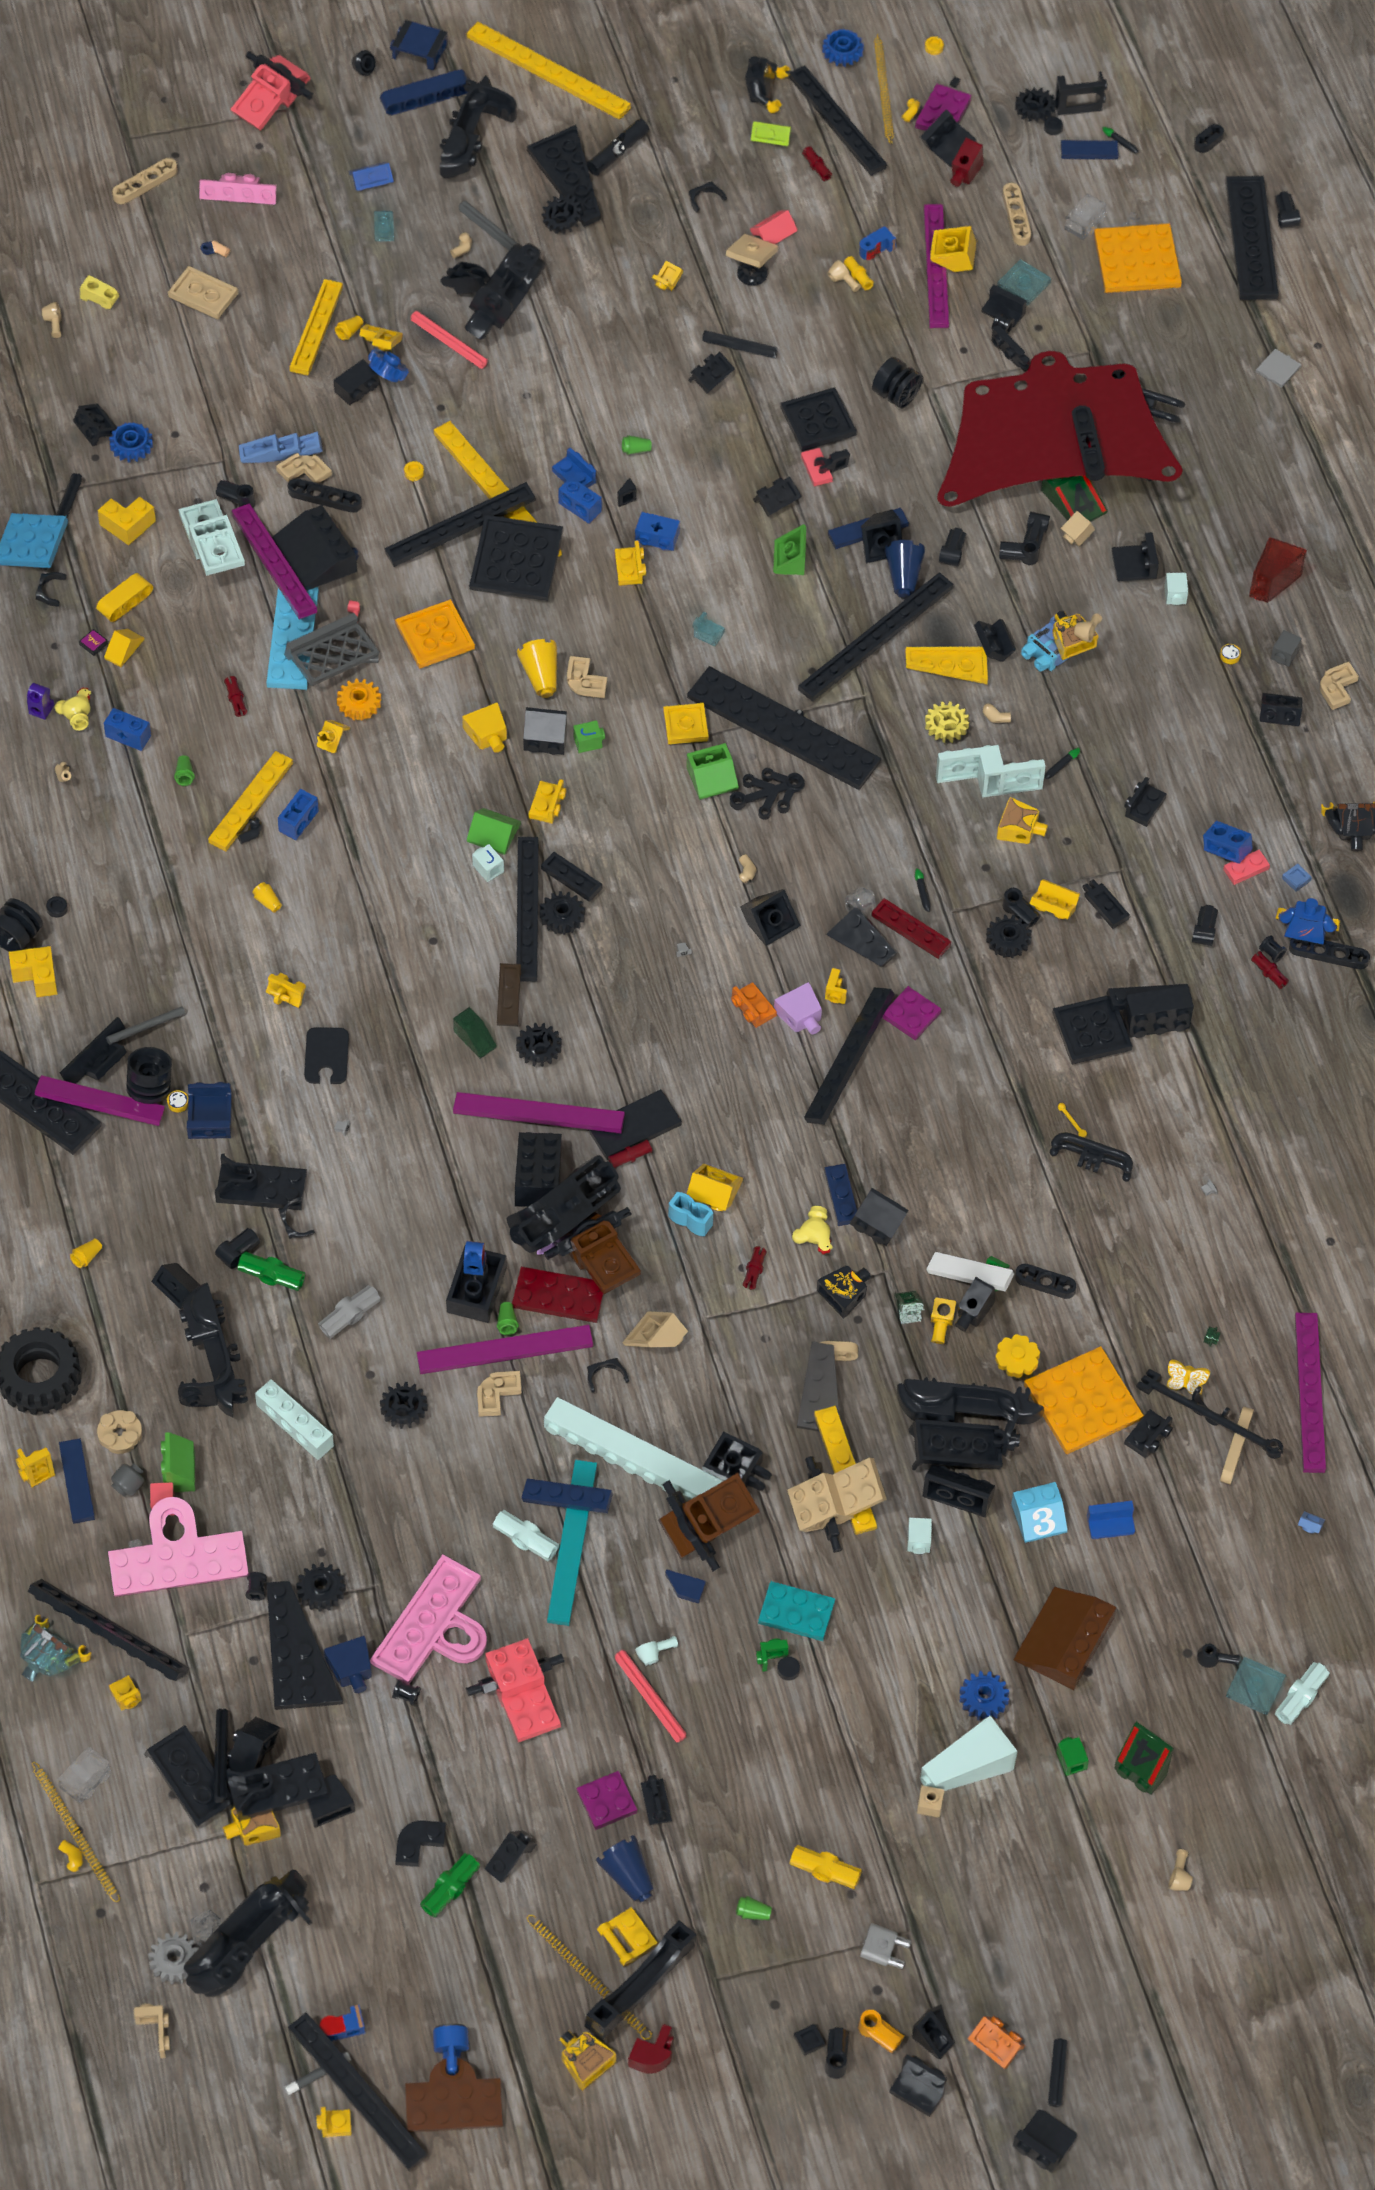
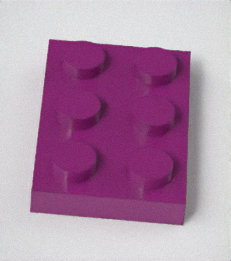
M936 83L915 123V128L926 131L945 110H948L955 121L959 123L971 101V95Z

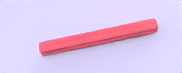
M419 311L412 313L411 321L481 369L488 364V360L422 313Z
M621 1650L616 1653L615 1660L676 1742L684 1740L686 1732L627 1652Z

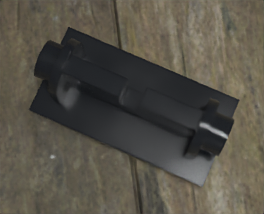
M650 1775L647 1777L648 1780L646 1782H641L649 1825L671 1822L672 1818L663 1779H658L656 1775Z

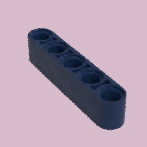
M459 69L386 90L381 93L379 99L386 114L396 115L465 95L468 91L464 89V85H467L466 80H469L464 70Z

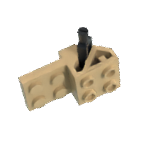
M813 1456L805 1458L809 1471V1480L787 1490L799 1530L810 1532L824 1529L827 1540L831 1542L833 1552L841 1551L842 1547L838 1538L840 1533L837 1525L854 1518L855 1514L887 1500L874 1458L869 1457L833 1475L828 1473L821 1474L820 1469L816 1467Z

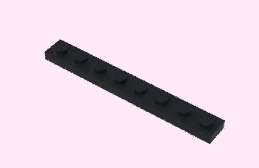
M805 65L789 72L790 80L870 176L887 169L885 160Z
M527 482L522 483L384 548L385 553L393 567L398 566L483 526L485 515L502 517L536 501L535 495Z
M518 837L516 964H521L520 982H537L539 837Z
M873 988L804 1116L807 1123L825 1125L895 995L892 989Z
M40 1579L30 1584L28 1592L34 1595L35 1599L46 1602L55 1611L69 1616L73 1622L89 1628L91 1633L100 1635L107 1639L111 1645L122 1648L129 1656L145 1662L147 1667L160 1671L167 1679L177 1681L186 1676L189 1667L45 1580Z
M307 2012L288 2026V2030L408 2172L427 2157V2153Z

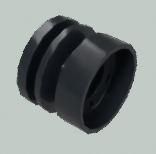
M891 357L885 361L876 373L872 383V390L882 398H888V401L899 409H903L918 394L923 382V375L912 367L907 368L906 363L897 357Z
M8 899L0 909V947L8 952L24 950L29 944L30 938H34L43 926L40 916L34 909L18 899Z
M143 1047L136 1049L129 1055L127 1059L126 1091L132 1099L144 1104H154L168 1097L171 1090L172 1059L169 1054L155 1047Z

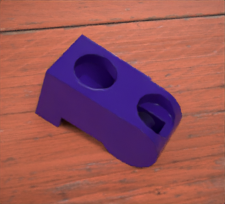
M36 683L30 685L27 692L29 714L46 720L55 705L54 700L49 697V688Z

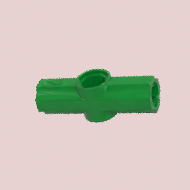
M244 1252L239 1259V1271L256 1276L267 1285L274 1286L279 1284L299 1291L304 1283L305 1272L285 1266L281 1260L275 1257L265 1259Z
M464 1853L449 1871L445 1870L439 1876L435 1887L420 1903V1907L425 1913L436 1918L451 1900L454 1901L461 1895L466 1883L480 1868L477 1860L472 1855Z

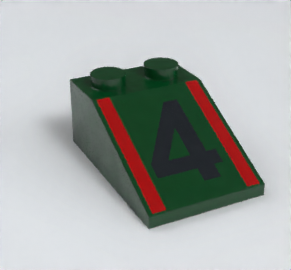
M1086 476L1042 480L1041 491L1067 521L1076 511L1090 522L1108 513L1092 481Z
M1136 1721L1116 1759L1114 1769L1120 1777L1128 1778L1135 1783V1786L1140 1791L1152 1795L1168 1774L1174 1748Z

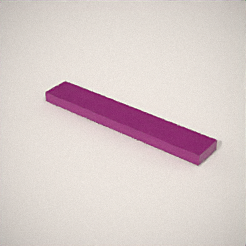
M42 1075L35 1090L36 1096L156 1126L160 1125L165 1110L163 1105L155 1103L144 1104L135 1101L131 1097Z

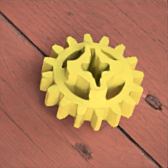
M950 701L948 705H945L944 702H941V706L934 704L933 710L928 709V715L925 716V729L929 730V736L935 735V740L942 738V743H945L946 739H949L953 743V738L960 740L961 734L966 735V731L969 728V715L965 714V708L959 710V704L952 706Z

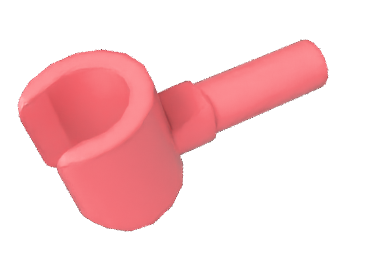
M350 600L347 611L355 613L357 617L360 613L359 602Z

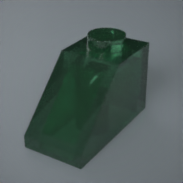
M470 1007L453 1018L454 1032L480 1059L497 1048L483 1020Z

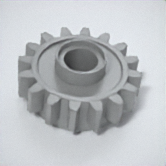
M175 1932L174 1937H170L166 1933L165 1940L157 1938L158 1946L151 1945L153 1953H148L149 1960L151 1961L149 1966L150 1969H154L153 1974L155 1977L161 1976V1982L164 1983L167 1980L173 1985L174 1982L179 1981L182 1984L183 1980L188 1976L184 1971V1965L199 1948L195 1947L194 1940L188 1942L186 1934L179 1938L178 1932ZM173 1956L180 1957L179 1960L174 1962L169 1960Z

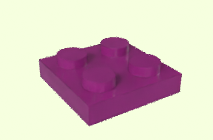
M907 986L887 1008L882 1018L916 1041L939 1016L941 1008Z
M619 1771L577 1787L579 1798L595 1830L637 1813V1808Z

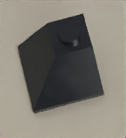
M893 509L873 514L861 526L865 563L887 559L885 546L888 545L889 547L891 542L902 540L900 518Z
M784 889L758 896L740 906L748 926L765 946L801 926Z

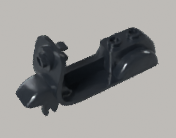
M487 75L479 83L473 80H466L467 85H464V89L468 93H466L459 112H452L453 118L449 119V124L453 126L448 139H442L441 143L443 144H440V148L443 149L442 156H440V176L442 178H453L469 172L472 167H475L476 155L481 152L483 142L480 141V135L474 134L482 113L492 114L510 123L514 122L517 118V103L510 94L493 87Z
M515 243L510 248L490 277L491 280L479 288L468 306L474 313L465 325L466 331L482 340L486 338L493 326L500 330L546 267V262L540 258L542 252L539 248L531 243H526L524 246Z
M597 1155L577 1167L569 1174L568 1178L539 1200L518 1212L510 1214L506 1220L510 1228L511 1240L521 1245L525 1251L532 1253L564 1236L620 1192L621 1187L617 1181L619 1175L609 1161L605 1162L600 1155Z
M208 1282L196 1287L187 1295L182 1303V1310H179L181 1322H186L187 1328L184 1329L187 1342L191 1341L193 1347L204 1345L214 1381L197 1383L195 1379H192V1383H184L182 1381L178 1387L179 1402L188 1407L218 1405L222 1412L233 1418L234 1404H243L248 1401L247 1396L240 1397L246 1394L247 1387H239L245 1384V1380L235 1379L230 1361L237 1362L241 1360L240 1354H231L232 1351L238 1350L237 1344L226 1346L220 1324L224 1323L225 1317L218 1318V1316L224 1314V1307L216 1308V1306L222 1305V1301L212 1299Z
M925 1377L924 1380L905 1379L904 1383L897 1385L896 1390L902 1410L913 1421L920 1419L954 1422L955 1412L1004 1417L1007 1420L1005 1430L997 1429L994 1432V1436H999L1002 1440H994L993 1446L996 1448L1003 1447L1002 1456L1005 1457L1009 1451H1014L1015 1447H1019L1020 1434H1016L1017 1424L1026 1425L1034 1423L1043 1417L1044 1414L1043 1406L1029 1401L1031 1392L1029 1387L1026 1388L1025 1393H1022V1388L1019 1386L1014 1394L1005 1389L988 1387L987 1384L978 1386L975 1383L967 1385L937 1382L934 1377L932 1381H928V1377Z
M290 1870L280 1879L277 1876H273L270 1881L258 1886L188 1959L184 1965V1971L188 1974L186 1983L194 1993L204 1994L206 1997H215L233 1987L242 1977L246 1965L253 1958L254 1952L286 1920L289 1919L290 1922H293L299 1916L309 1926L313 1923L306 1915L309 1911V1901L304 1897L307 1891V1882L297 1870Z

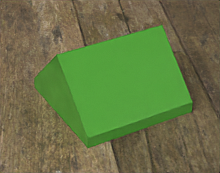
M803 524L775 539L773 567L775 574L804 575L806 525Z
M482 808L474 812L467 842L480 847L490 844L497 853L505 855L521 821Z

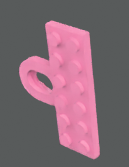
M177 1497L164 1498L152 1508L149 1521L153 1545L108 1551L115 1597L246 1577L248 1574L242 1531L197 1538L194 1512L186 1501ZM170 1514L177 1515L179 1522L185 1529L183 1537L177 1541H170L163 1535L166 1517Z
M442 1555L371 1657L370 1664L397 1679H402L404 1683L409 1685L432 1650L457 1663H470L480 1658L487 1645L486 1632L478 1622L459 1611L481 1580V1575ZM458 1627L464 1630L471 1640L467 1645L452 1644L447 1642L443 1635L447 1629Z

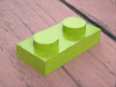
M753 121L751 141L789 146L791 127Z

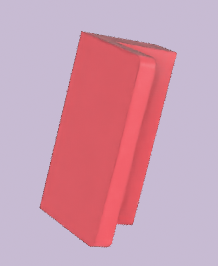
M781 210L751 227L750 231L752 235H760L764 241L777 244L795 233L797 228L789 211Z

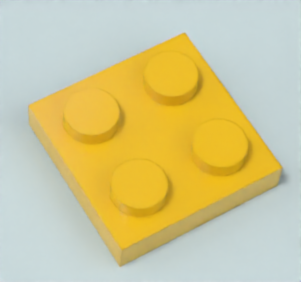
M704 703L663 706L668 744L708 741L709 736Z

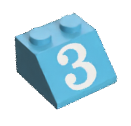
M1056 1482L1013 1492L1011 1505L1025 1543L1067 1533L1063 1501Z

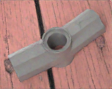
M368 1285L351 1298L349 1296L343 1298L335 1306V1310L318 1323L319 1328L331 1339L348 1324L350 1326L361 1319L364 1312L380 1302L377 1290L373 1286Z

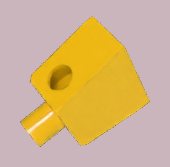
M498 703L462 716L464 731L479 749L491 746L495 753L504 749L503 741L507 739V729Z

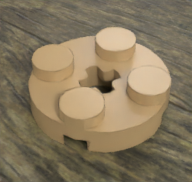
M117 1410L104 1414L97 1428L98 1440L102 1446L109 1449L112 1453H127L133 1450L134 1446L142 1438L141 1423L132 1411ZM118 1428L126 1430L122 1432L121 1436H118L117 1433H114V1431Z

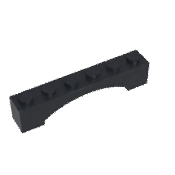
M678 1920L667 1931L660 1943L639 1968L621 1986L606 1998L601 1999L586 2014L584 2026L603 2041L694 1948L697 1934Z

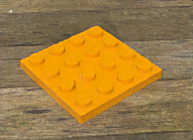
M1170 223L1094 229V238L1105 293L1181 287L1182 281Z
M1101 1346L1024 1380L1025 1388L1029 1387L1031 1390L1030 1396L1033 1401L1044 1407L1043 1417L1066 1455L1138 1423L1144 1417Z

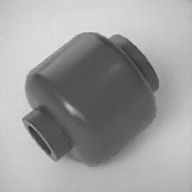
M134 1463L131 1466L122 1464L112 1475L111 1481L113 1484L111 1486L124 1497L126 1495L133 1496L144 1484V1478L141 1476L143 1471Z

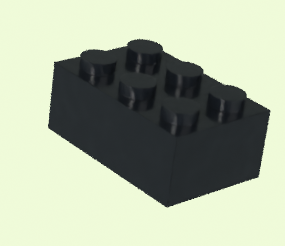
M1188 985L1126 995L1123 1021L1129 1038H1141L1145 1035H1161L1166 1032H1181L1190 1029L1194 1005Z
M464 1246L446 1299L447 1313L489 1323L507 1269V1255L484 1250L486 1252L484 1275L465 1274L463 1262ZM469 1266L470 1268H474V1269H477V1268H478V1267H475V1266Z

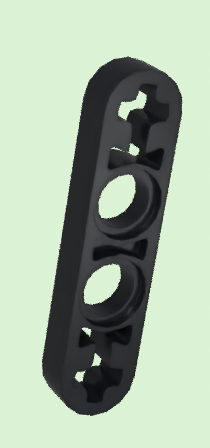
M297 478L288 482V494L292 498L350 513L358 512L362 508V498L357 493ZM314 490L320 491L318 496H312L310 493ZM332 495H337L340 497L336 501H332L329 499V497Z
M1291 938L1289 943V951L1299 957L1361 970L1365 969L1370 961L1369 952L1363 948L1324 940V944H1318ZM1297 943L1301 944L1300 948L1296 947ZM1320 946L1324 948L1325 952L1316 953L1313 948ZM1342 951L1345 957L1338 958L1334 955V952ZM1359 956L1363 957L1362 961H1358Z

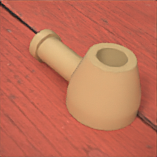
M840 260L834 262L828 271L831 280L836 282L844 279L853 292L858 291L861 285L851 277L846 266Z
M54 302L42 308V315L45 321L52 322V337L59 338L61 337L59 323L61 321V311L58 302Z
M1095 613L1091 621L1077 623L1074 635L1083 641L1091 642L1096 626L1102 621V616Z
M1179 1849L1176 1853L1175 1868L1171 1874L1168 1888L1175 1891H1188L1193 1879L1184 1870L1188 1852L1184 1849Z

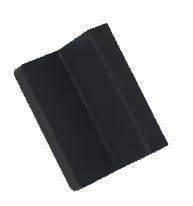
M993 284L989 291V299L982 307L981 312L994 319L1001 312L1005 317L1014 319V328L1026 313L1027 300Z
M178 1263L161 1265L151 1281L179 1309H182V1303L187 1295L200 1286Z

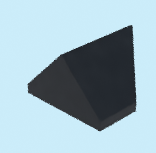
M942 2004L928 2009L914 2024L912 2038L939 2060L955 2043L950 2036Z

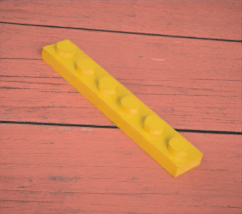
M324 279L290 364V372L309 376L342 292L343 283Z
M277 751L272 754L208 838L210 844L225 852L229 849L237 835L248 824L249 819L255 815L293 765V759Z
M836 1406L814 1411V1417L834 1474L856 1464ZM871 1507L855 1514L854 1518L850 1519L855 1535L877 1529Z

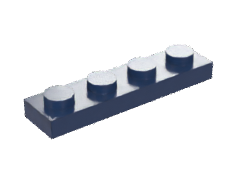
M527 1478L521 1498L523 1502L608 1514L613 1492L609 1489Z

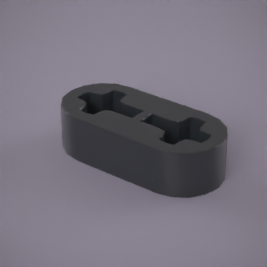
M1219 124L1208 126L1195 137L1194 149L1199 153L1210 151L1223 140L1224 128Z

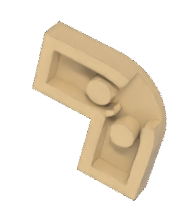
M299 453L276 465V471L287 482L299 477L303 473L314 483L318 484L332 476V470L316 455L299 456Z
M570 656L567 671V683L570 689L582 696L605 698L607 677L588 675L590 658Z
M1350 662L1327 670L1321 679V694L1332 710L1350 703L1351 698L1344 689V686L1357 682L1359 677Z
M520 1371L495 1372L490 1374V1377L485 1379L480 1386L478 1385L479 1417L501 1415L500 1396L521 1394Z

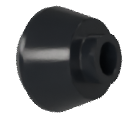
M362 50L355 54L352 58L353 69L362 76L372 74L376 67V59L373 53L369 50Z

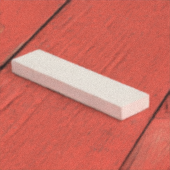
M938 1252L934 1253L927 1267L929 1274L971 1284L975 1277H978L995 1287L996 1290L1005 1292L1014 1276L1013 1270Z

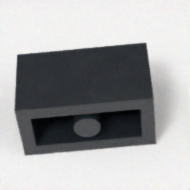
M362 359L333 380L334 392L350 406L354 402L361 400L368 392L377 388L379 385V375Z

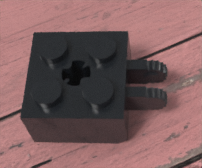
M724 1431L702 1468L703 1471L722 1481L738 1473L746 1488L750 1486L759 1491L764 1490L765 1484L755 1478L754 1475L769 1480L772 1476L769 1470L760 1466L763 1452L759 1448Z

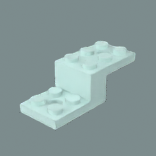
M217 499L179 509V515L196 560H201L206 576L245 565L228 516H223Z
M999 745L945 751L938 753L936 780L937 783L978 778L982 798L1041 790L1043 788L1045 762L1043 759L1003 765Z

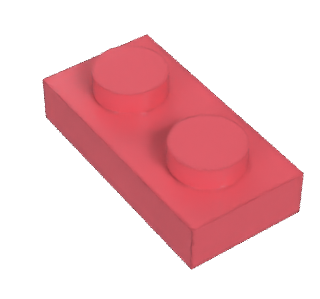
M1259 849L1248 854L1240 864L1232 861L1224 865L1223 870L1233 885L1269 870L1270 864Z

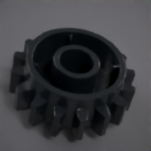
M559 891L558 896L551 893V899L545 897L544 903L540 905L539 912L542 925H547V930H552L554 934L560 933L565 935L569 932L573 933L576 928H580V922H584L585 908L583 907V901H578L577 895L570 897V892L563 895L562 891Z
M1005 914L1002 920L996 917V921H991L986 931V943H989V949H993L995 955L999 954L1003 958L1021 956L1022 951H1027L1028 945H1031L1032 930L1028 929L1029 924H1022L1023 918L1015 920V915H1012L1010 919Z
M321 1562L320 1567H316L313 1563L311 1570L304 1568L305 1576L299 1574V1582L296 1583V1588L299 1590L297 1595L298 1598H302L303 1605H309L310 1610L315 1608L319 1612L322 1609L329 1611L333 1605H339V1599H344L343 1592L346 1591L345 1578L340 1576L339 1569L333 1571L332 1564L326 1568L324 1567V1562ZM318 1586H325L324 1589H317Z

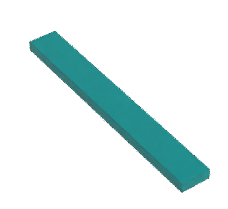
M575 1460L571 1484L594 1487L597 1463ZM566 1509L547 1623L570 1625L589 1511Z

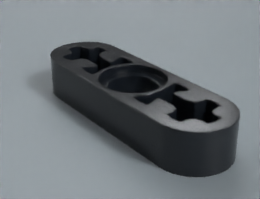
M1021 1264L1016 1269L1015 1280L1022 1286L1063 1299H1070L1076 1293L1077 1284L1071 1277L1030 1264ZM1024 1272H1028L1026 1278L1022 1277ZM1035 1274L1037 1275L1036 1282L1033 1281ZM1048 1277L1052 1283L1050 1285H1043L1040 1283V1279ZM1058 1281L1057 1288H1054L1055 1282ZM1065 1285L1070 1286L1067 1291L1063 1290Z

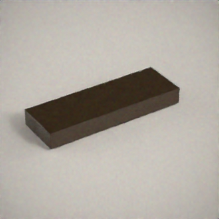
M500 963L497 1026L518 1027L521 964Z

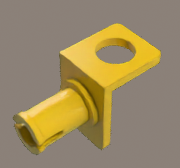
M326 720L322 731L318 733L320 736H317V747L335 753L343 731L350 730V727L334 720Z
M935 1298L931 1314V1322L934 1323L931 1342L945 1344L947 1326H952L956 1301ZM947 1304L950 1307V1313L946 1316L940 1315L937 1311L939 1305Z

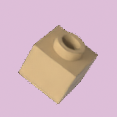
M922 1785L917 1814L940 1818L944 1789Z

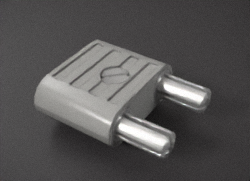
M871 1923L860 1957L883 1966L889 1964L902 1969L904 1961L890 1955L894 1943L909 1948L911 1940L897 1936L898 1932Z

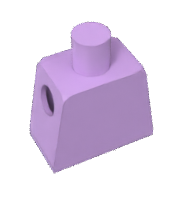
M809 982L774 1000V1009L777 1011V1015L792 1030L799 1032L807 1028L811 1035L820 1031L821 1026L818 1021L821 1020L822 1009Z

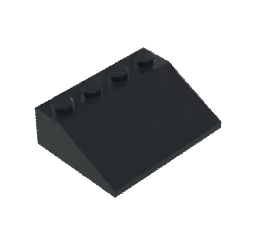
M323 505L304 511L272 536V539L306 591L357 572L356 554Z

